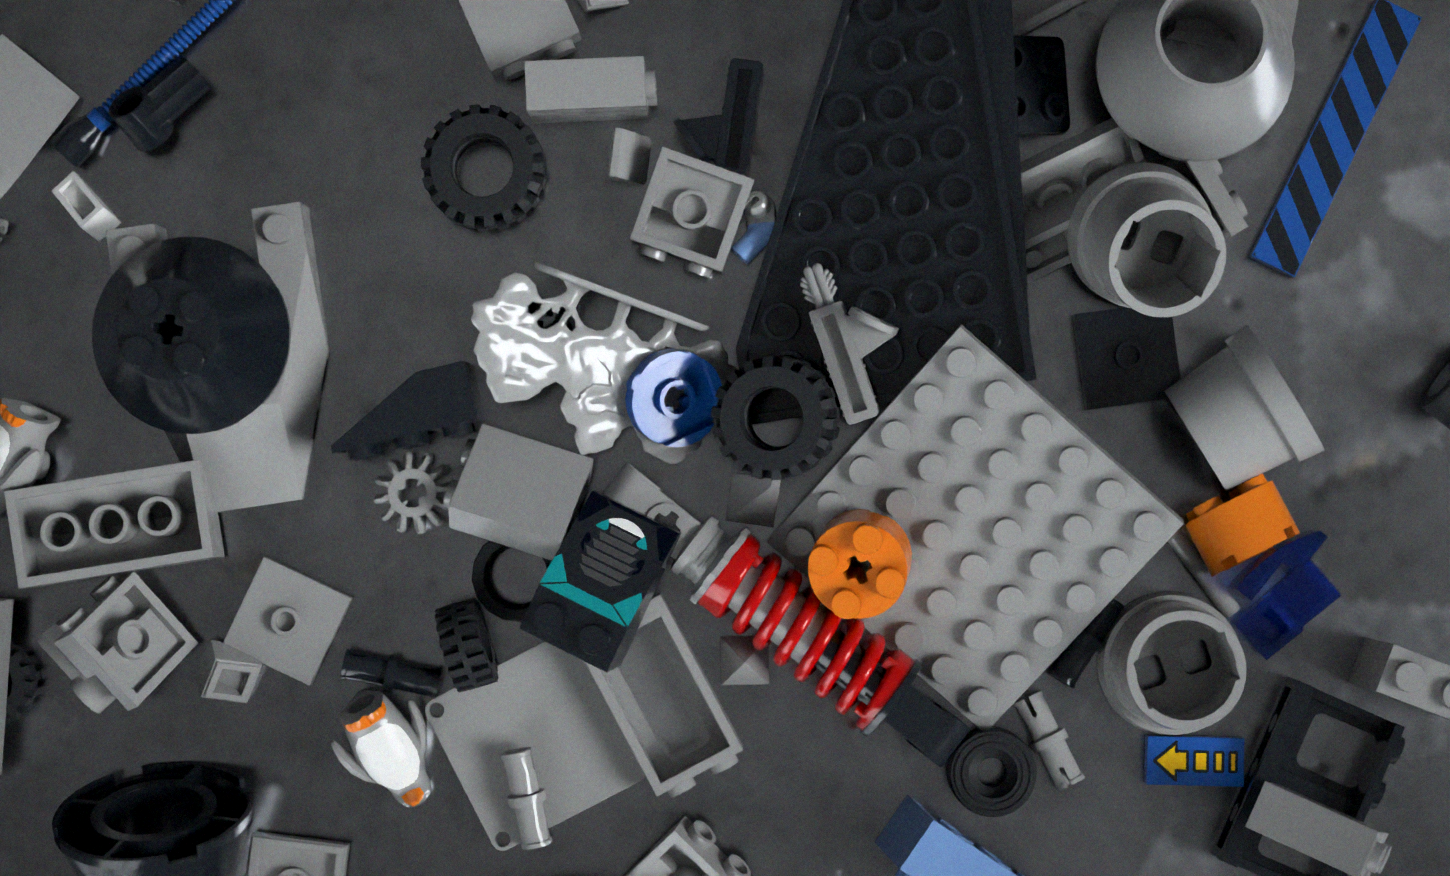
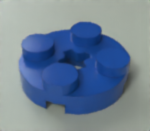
M675 348L657 351L640 362L636 370L628 378L625 396L628 417L635 429L651 441L675 448L688 446L705 437L715 424L711 422L713 420L711 410L713 406H717L719 398L715 397L719 386H722V383L715 368L696 354L688 350ZM671 387L677 390L683 389L685 394L678 399L680 407L675 410L672 406L664 404V397Z

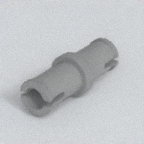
M1042 690L1030 694L1031 696L1028 698L1026 696L1016 701L1014 706L1018 709L1034 741L1030 744L1033 752L1040 753L1056 790L1060 791L1067 788V785L1070 783L1074 785L1083 780L1085 776L1081 773L1065 741L1069 737L1065 728L1059 729L1043 697ZM1062 767L1064 768L1069 780L1067 779Z
M520 747L503 752L501 758L504 761L511 795L507 797L509 808H514L522 849H536L551 844L553 840L549 833L543 801L547 797L545 789L539 788L532 757V747Z

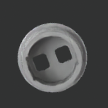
M1133 163L1107 172L1093 182L1082 194L1069 222L1067 237L1069 256L1081 281L1100 297L1119 306L1132 308L1144 315L1173 317L1193 310L1213 293L1223 275L1226 264V244L1219 225L1212 217L1206 201L1192 182L1178 171L1167 166L1155 163ZM1133 221L1138 222V228L1131 245L1127 248H1121ZM1162 230L1182 236V243L1174 261L1171 263H1164L1150 256L1156 237Z
M1248 325L1243 326L1224 341L1226 345L1224 349L1165 390L1166 395L1226 491L1293 458L1300 462L1325 451L1298 401Z
M1154 592L1128 603L1119 612L1104 637L1102 643L1105 646L1102 652L1097 654L1098 678L1109 704L1128 723L1153 734H1188L1213 725L1234 708L1241 697L1246 681L1245 655L1230 623L1210 603L1184 592ZM1202 639L1206 643L1212 661L1211 667L1195 674H1188L1185 671L1179 649L1183 644ZM1150 655H1157L1160 658L1166 680L1162 685L1143 690L1138 684L1134 662Z

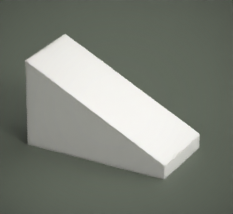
M72 171L52 190L53 194L79 226L98 242H101L106 237V230H113L122 223L75 171Z

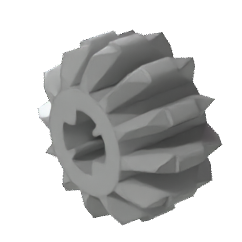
M405 452L403 454L405 470L396 461L390 459L386 462V467L394 477L390 479L386 476H376L375 483L388 487V494H377L373 496V501L375 504L390 502L391 507L381 514L383 521H389L398 513L400 514L397 522V531L405 532L413 517L417 534H422L426 532L427 528L425 515L436 526H441L444 523L443 517L436 508L438 506L448 510V508L443 507L444 499L441 498L442 492H446L450 482L440 484L438 480L447 474L449 468L447 465L442 464L432 472H429L433 463V455L425 453L417 469L414 454L412 452ZM413 479L418 480L417 486L425 485L427 490L426 496L419 498V506L417 507L412 506V499L405 500L403 495L404 490L411 488V480Z

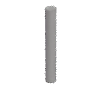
M1180 528L1167 542L1220 613L1226 619L1231 617L1241 607L1218 576L1211 577L1197 548L1182 528Z

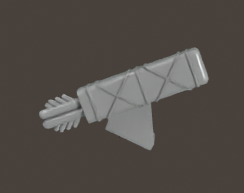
M815 263L812 268L807 266L803 270L805 278H801L800 286L805 288L802 290L806 294L805 300L813 303L816 307V310L809 312L811 324H813V331L816 333L825 359L824 363L828 367L829 377L832 379L843 417H845L849 425L876 417L880 414L879 403L876 401L877 397L874 395L865 369L866 365L862 359L894 337L899 328L856 307H851L848 312L849 316H847V310H845L843 302L838 301L834 303L833 296L837 286L834 285L835 280L831 279L833 274L828 269L823 271L822 265L819 263Z

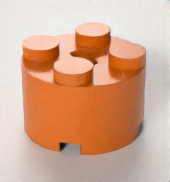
M1263 474L1240 484L1235 490L1229 492L1231 500L1223 503L1220 495L1194 507L1192 511L1186 514L1189 522L1185 524V527L1211 577L1241 564L1300 533L1273 480L1267 482Z
M853 509L843 512L826 524L809 555L808 576L811 587L821 603L842 619H863L879 615L896 603L905 588L911 569V545L901 526L886 515L883 516L866 509ZM854 556L860 562L866 560L870 562L866 571H863L861 567L854 568L851 562Z

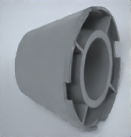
M1121 0L1110 14L1104 26L1096 58L1099 90L1103 102L1116 124L1131 139L1135 138L1144 145L1160 152L1159 155L1192 162L1216 160L1233 155L1260 139L1282 113L1292 89L1295 69L1294 50L1288 29L1281 15L1269 0ZM1189 18L1205 19L1220 25L1234 37L1240 47L1244 64L1243 74L1232 80L1220 83L1199 82L1183 75L1170 63L1165 55L1160 31L1169 24Z

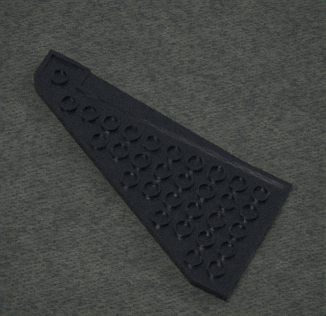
M843 0L737 342L736 354L739 368L742 367L743 363L767 356H792L794 359H803L811 363V367L815 370H821L827 376L826 382L828 385L834 387L832 379L829 377L830 373L827 371L828 367L824 363L825 359L816 333L813 331V324H811L809 312L816 310V307L813 303L805 300L806 294L802 292L805 288L800 286L801 278H805L804 268L807 266L812 268L815 263H819L822 265L823 271L828 269L833 274L831 279L835 280L834 285L837 286L833 300L834 303L838 301L843 302L844 308L847 310V316H849L850 308L856 307L899 328L894 337L862 359L866 365L865 369L879 405L891 403L961 324L1025 381L1038 380L1030 333L1012 0ZM771 388L761 392L755 399L751 409L752 425L803 417L801 405L796 397L789 391L781 388ZM837 396L835 397L837 407H841Z

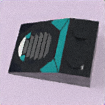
M593 490L541 579L519 629L606 673L621 666L681 532Z

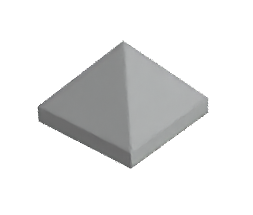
M720 636L721 685L769 684V646L761 651L755 649L752 644L754 636Z

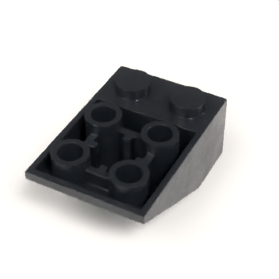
M459 361L415 372L332 444V453L346 454L348 461H359L383 455L381 448L383 445L394 443L396 449L405 450L430 444L429 434L443 432L444 438L449 437L451 439L476 433L475 423L487 420L473 364Z

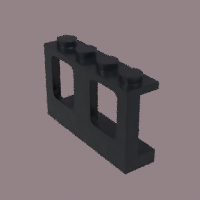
M1287 677L1245 772L1244 787L1238 788L1211 854L1234 867L1239 866L1259 876H1347V873L1323 862L1317 873L1308 875L1262 855L1259 852L1258 846L1263 835L1245 827L1265 781L1282 785L1364 822L1370 808H1377L1383 798L1386 783L1382 780L1389 764L1394 765L1403 752L1405 738L1401 736L1405 727L1322 692L1299 680ZM1323 713L1363 730L1373 737L1371 751L1358 781L1353 786H1344L1298 764L1297 755L1312 720L1317 714Z

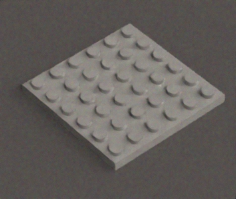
M961 324L767 540V543L809 579V555L821 531L834 517L849 510L866 509L895 520L906 533L911 545L910 573L901 596L892 607L879 615L862 619L865 629L871 634L880 633L883 635L885 646L890 651L902 650L912 659H918L922 663L918 675L979 729L983 730L990 729L1181 528L1184 520ZM854 556L851 564L854 568L861 567L863 571H866L870 562L868 560L860 562Z

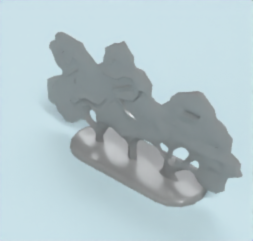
M533 261L535 269L564 280L567 287L565 293L556 297L542 299L537 292L534 282L527 275L515 272L501 280L493 298L473 302L474 312L471 321L480 331L473 351L477 356L478 365L487 373L486 383L495 402L507 403L528 400L540 393L542 388L554 382L559 383L566 391L560 407L567 423L575 425L577 429L574 437L580 455L598 453L613 447L614 441L619 437L622 429L629 426L634 428L638 438L641 440L644 452L668 464H677L683 461L686 454L695 452L701 447V439L691 445L677 448L655 443L638 432L631 423L625 404L626 383L640 362L649 355L666 349V346L668 348L688 350L706 360L715 368L722 386L728 381L726 377L733 370H737L735 366L728 364V354L724 350L721 341L707 340L693 347H683L679 345L674 334L677 323L699 331H706L709 329V326ZM590 290L619 300L612 324L605 330L588 328L579 318L576 309L580 298ZM532 302L540 303L541 306L538 311L533 314L528 312V306ZM631 306L665 318L663 328L649 342L641 341L638 335L632 329H629L625 323ZM560 307H564L565 312L558 323L547 329L538 326L537 321L551 308L552 312L558 314ZM570 316L575 319L576 328L573 331L569 330L565 325ZM671 387L664 397V404L672 406L674 410L680 407L678 399L685 395L684 390H677Z

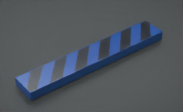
M1374 0L1248 256L1249 258L1290 278L1296 276L1422 17L1387 0Z

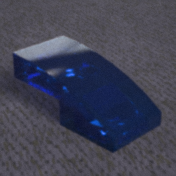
M1307 530L1274 545L1271 549L1263 552L1251 561L1227 587L1242 599L1252 601L1278 567L1286 573L1298 575L1328 536L1319 530Z
M1308 556L1265 592L1234 623L1260 654L1268 660L1303 632L1304 625L1342 596L1341 591L1312 558Z

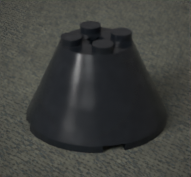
M177 237L163 240L131 256L116 270L105 285L99 297L92 324V347L99 374L111 395L125 410L140 421L164 431L180 434H204L231 427L251 414L261 404H264L279 384L285 371L291 344L288 309L279 288H277L269 274L254 258L230 244L204 237ZM182 326L183 334L182 336H178V331Z

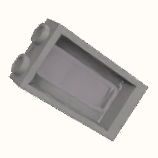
M659 593L652 597L621 666L606 673L588 663L586 665L656 796L667 791L670 798H673L696 785L693 779L694 776L709 768L713 775H716L738 763L739 760L736 754L743 751V745L662 593Z

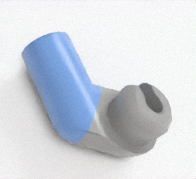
M760 190L750 192L745 206L747 232L731 247L733 253L747 265L768 244L776 219V206L773 199Z

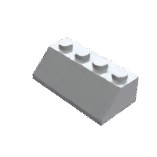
M201 460L4 491L18 589L39 588L225 557L218 511Z

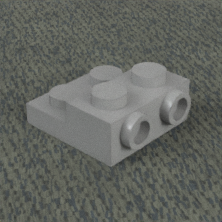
M662 147L630 236L631 241L639 243L637 253L661 262L665 261L667 254L685 260L682 269L709 279L712 270L722 273L755 180Z
M135 571L117 580L111 575L97 585L90 593L95 602L86 611L79 606L69 613L58 624V627L64 633L54 642L86 679L96 675L128 711L138 707L198 644L194 637Z
M684 816L625 876H751V871L746 862L739 856L731 854L727 857L714 844L716 842L715 834L707 824L699 820L692 823Z

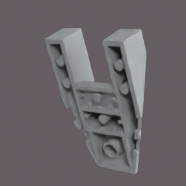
M301 202L251 209L259 264L269 274L277 288H279L287 306L290 319V352L279 384L264 404H261L251 414L231 427L204 434H180L165 431L180 462L201 460L218 512L303 500L314 441L312 439L322 396L321 387L326 359H328L330 349L309 207ZM153 223L106 230L112 275L125 261L140 250L167 240L166 229ZM182 326L178 331V336H182L183 334Z

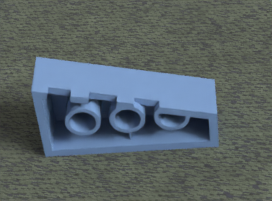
M906 795L875 840L878 847L899 868L895 876H1024L1018 871L1016 874L1012 872L1010 866L984 847L976 848L973 846L974 843L942 818L938 822L922 807V804L909 795Z

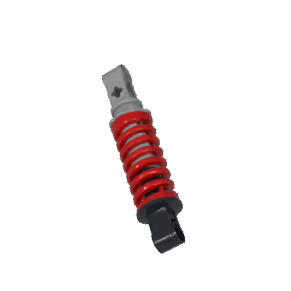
M625 463L602 494L653 519L659 513L663 516H668L671 512H674L679 516L676 526L681 529V535L671 555L674 560L670 570L677 576L679 573H683L687 579H691L692 583L695 584L690 598L693 604L696 605L697 603L704 607L715 618H722L733 610L737 615L732 622V630L736 634L741 635L751 626L755 627L758 631L753 638L752 644L755 649L760 651L767 648L772 642L779 647L773 655L774 663L782 667L791 659L798 662L799 664L794 671V678L798 682H805L819 669L824 674L814 690L817 697L826 698L837 685L845 689L835 704V709L839 714H847L858 700L861 701L856 706L854 712L859 715L856 721L857 728L860 729V733L865 737L869 736L886 722L939 767L944 765L971 728L938 702L934 703L912 686L922 667V663L918 659H912L902 650H892L881 658L885 648V638L883 635L872 633L860 641L865 629L862 619H848L839 626L842 618L836 616L826 606H820L821 601L817 598L811 586L802 592L798 591L802 583V573L799 570H788L780 577L777 574L782 565L781 557L777 553L768 554L764 558L758 555L760 541L751 534L752 531L746 527L732 537L730 534L725 533V530L719 528L717 525L719 521L713 516H710L701 523L661 492V488L629 463Z

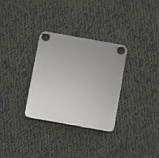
M545 641L497 665L498 682L460 693L457 691V688H453L437 696L436 699L430 700L425 707L426 716L492 845L500 851L508 850L522 843L515 810L508 806L507 797L511 795L504 761L501 758L503 752L520 747H532V757L539 788L545 789L547 797L543 801L548 828L642 781L645 777L639 762L586 663ZM433 703L442 704L444 707L442 716L435 717L431 714L430 707ZM499 832L509 834L510 843L508 845L498 844L496 835Z

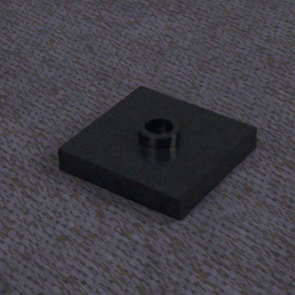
M1127 307L1072 315L1085 410L1169 399L1165 390L1181 379L1172 317H1152Z

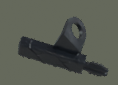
M733 58L728 67L729 73L727 74L728 80L722 115L684 120L677 116L672 121L702 161L707 162L713 158L715 159L713 165L748 177L754 133L756 132L755 126L757 124V116L759 115L758 107L761 87L764 82V66L760 61Z

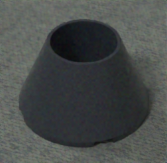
M164 762L142 765L141 775L115 781L114 774L112 773L90 782L66 798L56 810L52 820V831L56 846L78 876H234L255 812V798L253 790L249 791L245 787L244 778L232 770L206 763Z

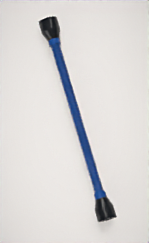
M208 0L209 3H204V8L200 7V12L196 11V16L192 15L190 17L191 21H186L187 25L183 24L181 26L182 29L179 28L177 30L178 33H173V38H168L169 42H164L165 46L159 47L160 51H155L156 55L152 54L150 56L151 60L148 58L146 60L147 63H142V68L138 67V72L134 71L133 77L129 76V81L125 80L124 85L121 84L119 86L120 90L116 89L115 94L111 93V98H106L107 102L103 101L101 103L102 107H93L86 115L66 123L49 140L50 143L66 160L78 168L95 151L103 132L112 125L111 121L113 119L109 115V107L115 98L132 87L143 88L148 84L147 82L155 78L161 72V69L164 70L166 68L165 65L168 66L171 64L170 61L175 60L174 56H179L178 52L182 53L184 51L183 48H188V43H193L192 39H197L196 35L200 36L202 34L201 30H206L205 26H210L209 22L213 23L215 21L214 18H219V13L223 14V9L227 10V5L231 6L233 4L232 0Z

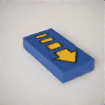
M1145 734L1144 783L1147 785L1244 787L1245 738L1236 736Z

